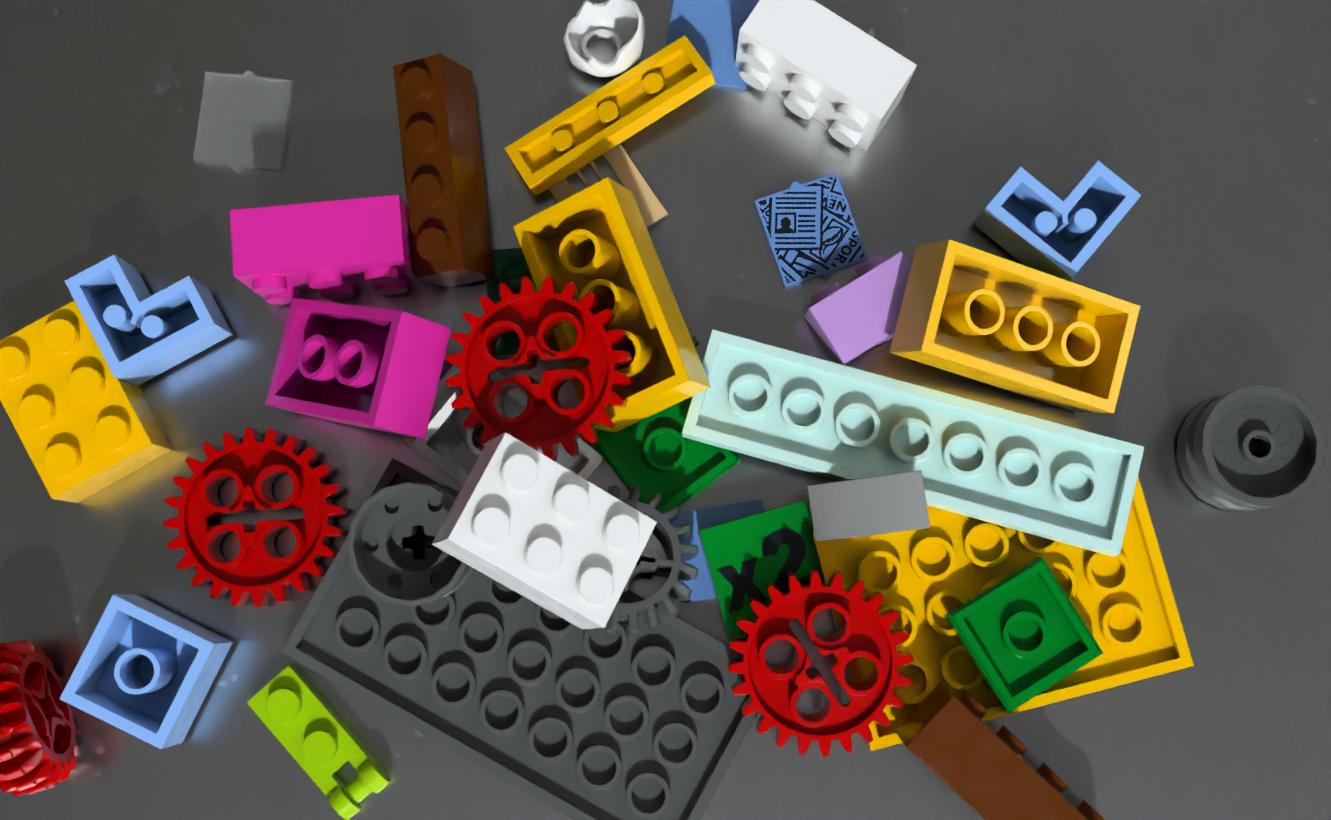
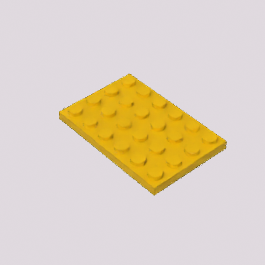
M1139 477L1136 482L1121 552L1116 557L928 505L930 528L815 541V535L812 533L825 584H828L834 570L841 572L843 588L845 589L857 577L864 581L863 599L877 590L884 596L877 610L878 613L891 608L898 612L899 617L889 626V629H905L909 634V638L897 645L896 649L909 652L913 656V662L898 666V671L907 675L912 680L910 686L894 687L893 692L903 701L904 706L903 708L885 706L883 711L891 723L889 727L880 725L874 720L868 725L873 737L872 742L866 741L870 751L903 743L895 732L896 728L940 682L955 695L962 687L966 689L988 710L982 718L983 721L1194 666ZM1042 556L1103 654L1007 713L1002 709L944 615L1031 560ZM831 609L836 631H838L842 625V615L840 611ZM856 657L847 663L846 668L850 682L861 683L870 677L873 671L871 659Z

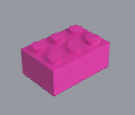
M400 195L229 210L233 277L250 288L252 292L257 293L262 298H267V303L291 304L292 298H300V294L321 293V298L346 299L354 296L355 289L375 288V293L400 294L408 291L407 285L422 283V280L415 278L408 207Z
M292 298L265 405L314 418L425 439L452 328L399 310Z

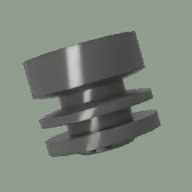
M406 482L382 488L362 504L351 522L347 549L352 570L367 591L386 603L411 607L450 595L471 580L476 569L437 547L426 549L424 556L423 547L414 546L413 543L414 536L422 534L423 530L425 535L436 537L459 494L458 491L447 485L428 482Z

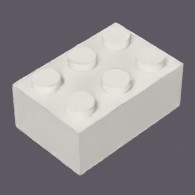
M759 0L739 30L735 65L741 69L739 71L740 77L748 85L760 91H765L768 88L784 98L785 106L797 116L803 119H810L811 117L817 119L829 127L828 131L835 140L850 148H855L858 145L865 151L869 149L900 102L917 67L909 59L815 0Z
M505 432L486 443L434 538L432 545L580 629L605 628L657 522Z

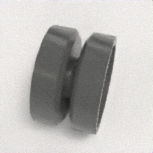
M1253 384L1205 400L1188 414L1178 434L1176 458L1184 481L1200 499L1219 509L1244 512L1272 508L1296 501L1314 486L1325 464L1326 439L1318 416L1301 397L1280 386Z

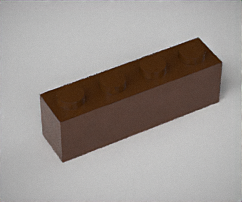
M441 53L393 66L415 278L444 287H453L495 278L472 71Z
M940 682L895 730L904 745L985 820H1105L1084 799L1077 807L1063 795L1070 786L1044 762L1037 769L1031 766L1022 757L1029 748L1007 727L1002 725L997 732L990 728L982 720L988 710L963 687L955 695Z

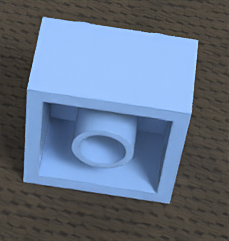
M113 594L59 699L159 749L183 743L233 641L137 594Z

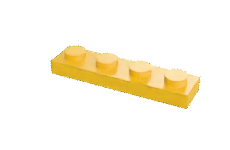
M684 35L504 149L535 197L716 84L712 71L686 35Z

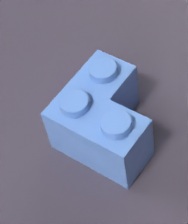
M1098 160L1061 200L1020 166L973 224L1023 265L1069 281L1141 197V194Z
M114 254L65 280L113 376L135 386L141 385L233 335L209 288L191 276H187L151 296L137 268Z

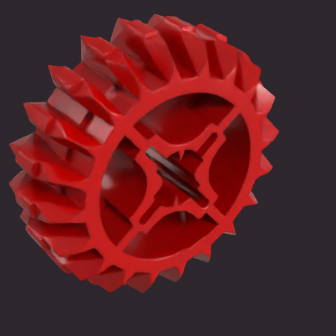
M27 640L6 644L4 642L0 643V789L4 793L11 792L15 797L27 793L32 795L57 786V783L68 779L70 771L75 769L77 761L75 756L78 755L79 746L75 740L78 729L74 725L73 710L70 704L59 699L64 690L62 676L56 674L53 661L45 658L43 650L38 646H33Z

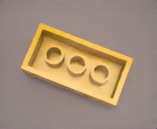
M607 177L513 226L538 291H541L546 276H551L556 281L558 294H561L564 287L570 281L574 282L578 286L577 302L592 292L599 299L593 314L595 315L602 310L610 309L615 315L606 330L622 329L626 333L627 337L614 348L615 350L629 352L633 358L632 361L618 366V372L624 373L633 379L632 384L616 386L615 394L625 400L627 405L626 407L609 406L606 412L616 424L614 428L607 427L599 422L593 428L615 433L711 388L637 203L630 190ZM573 324L560 325L553 331L561 352L570 349L577 339V330ZM582 358L566 363L568 369H583L588 367L589 360ZM572 379L580 402H582L585 396L584 385L581 380Z
M950 239L916 246L889 353L1073 412L1114 413L1140 306Z

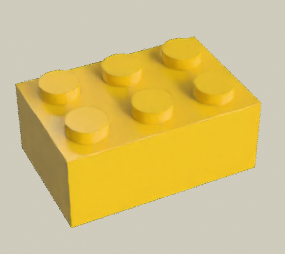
M75 301L64 305L0 341V401L52 499L78 503L173 450L140 387L113 376Z

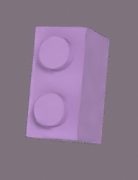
M902 251L888 260L883 253H880L855 270L859 278L842 288L835 281L810 297L813 306L808 309L804 319L832 362L848 366L893 338L911 270V265Z

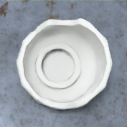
M589 0L584 1L576 16L567 23L564 33V48L571 63L578 70L597 77H612L624 73L641 56L645 39L644 18L637 3L633 0H607L599 4L592 3Z

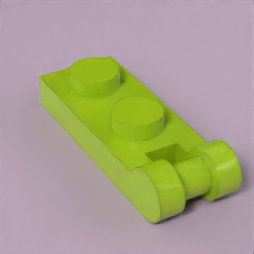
M294 664L288 665L246 702L326 795L332 808L343 819L350 820L361 810L360 802L372 791L378 794L391 783V779L385 769ZM350 762L358 775L346 785L336 772L346 763Z

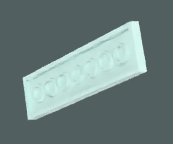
M712 329L702 363L711 388L692 397L682 437L839 481L922 470L928 506L1112 557L1120 555L1144 452L1143 446Z

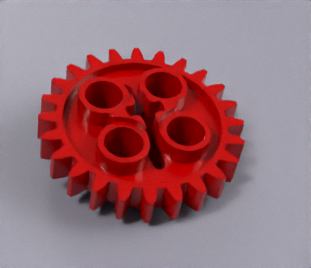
M527 276L522 277L521 291L516 295L505 283L499 284L502 301L495 304L486 296H480V303L485 313L478 317L472 313L465 312L463 317L472 327L470 333H452L451 335L457 343L464 346L461 354L447 355L445 361L460 367V374L446 379V385L462 389L464 393L451 403L452 408L457 410L471 409L472 412L462 425L468 430L484 426L485 428L479 439V443L484 446L488 441L506 432L536 451L538 448H541L543 455L555 462L558 456V446L561 445L571 456L576 457L579 455L578 438L582 436L587 441L597 445L599 439L593 427L598 422L614 428L616 425L606 412L609 406L626 407L627 405L625 400L615 394L616 386L632 384L633 379L624 373L618 372V366L632 361L633 358L629 352L615 350L614 348L627 337L626 333L622 329L606 330L615 315L610 309L602 310L594 315L593 312L597 307L599 299L592 292L577 302L578 286L574 282L570 281L564 287L561 294H558L556 281L551 276H546L541 291H536L533 282ZM563 324L575 325L577 339L574 345L563 352L554 351L551 346L553 331ZM509 332L517 333L520 339V348L517 354L508 360H499L495 352L498 339ZM539 357L553 366L571 363L582 358L589 360L588 367L583 369L545 371L542 373L541 383L524 374L508 377L497 382L490 380L491 373L496 371L534 369L537 366V358ZM572 379L581 380L585 388V396L582 402L575 408L563 409L558 400V392L561 386ZM523 388L528 397L527 406L519 416L509 418L503 410V399L510 390Z
M248 427L244 433L243 443H241L235 434L225 432L223 433L224 449L221 450L216 445L205 442L203 449L207 460L203 462L187 457L185 461L193 472L190 479L180 476L173 477V482L184 491L181 497L165 499L166 504L179 509L177 517L163 521V526L179 529L180 536L167 544V548L185 550L186 555L176 565L178 570H188L195 567L198 569L191 581L192 586L202 587L213 581L210 589V598L222 599L231 589V605L243 606L249 593H251L254 606L264 607L267 605L269 591H271L278 602L289 601L288 585L291 584L299 592H307L310 589L305 574L310 573L317 577H324L326 571L320 564L319 559L321 556L335 558L338 552L328 544L330 537L346 536V531L334 526L333 518L347 514L348 508L332 505L331 499L343 492L344 488L338 484L326 485L325 480L335 469L328 464L314 467L320 454L317 449L310 447L299 455L302 439L291 435L281 446L280 431L269 428L263 442H261L258 430ZM288 473L293 480V492L285 501L277 502L272 495V483L279 475ZM232 477L237 483V497L234 502L224 507L218 500V488L224 480ZM300 508L304 510V516L301 519L261 520L256 522V525L236 522L211 526L208 523V519L213 515L253 514L257 509L270 512L289 511ZM289 527L295 533L296 547L289 556L283 558L276 552L274 541L279 531ZM234 532L240 540L241 547L237 557L228 562L221 555L220 543L224 536Z
M811 569L808 585L801 586L794 574L789 573L787 578L789 590L782 593L771 582L768 583L767 589L771 601L765 604L752 597L749 603L757 614L754 620L739 616L736 619L737 625L747 634L746 638L729 639V647L742 653V658L727 662L728 671L735 674H744V678L731 685L733 695L750 694V697L741 707L742 714L748 716L760 711L761 716L756 724L757 732L762 734L773 726L777 727L775 741L779 747H782L791 736L796 737L799 754L804 755L810 742L818 741L823 757H826L830 752L831 740L839 739L846 752H851L852 734L858 732L863 739L869 743L872 742L873 737L868 725L874 720L880 725L889 727L891 723L883 711L885 706L889 705L903 708L904 706L903 701L893 690L895 686L904 687L911 685L912 680L904 673L898 671V666L913 662V656L909 652L897 650L896 646L909 638V634L905 629H889V626L899 617L898 612L891 608L878 613L877 610L884 596L877 590L863 599L864 581L857 577L845 589L843 588V579L840 571L834 570L828 584H822L818 571ZM824 609H835L840 611L842 615L840 629L830 636H821L813 631V620ZM792 619L800 621L820 654L827 656L833 653L828 657L827 662L849 696L847 704H841L837 700L816 667L806 670L812 663L807 651L789 626ZM777 640H786L795 646L793 660L782 667H775L764 659L767 647ZM856 657H866L873 662V671L870 677L861 683H852L844 678V670L847 663ZM809 688H817L826 694L824 706L813 714L804 713L796 707L798 696Z

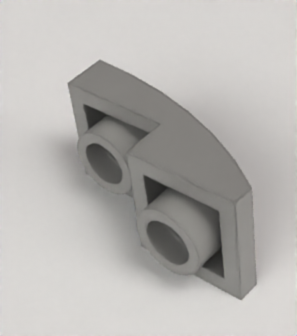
M922 470L807 486L815 541L930 528Z

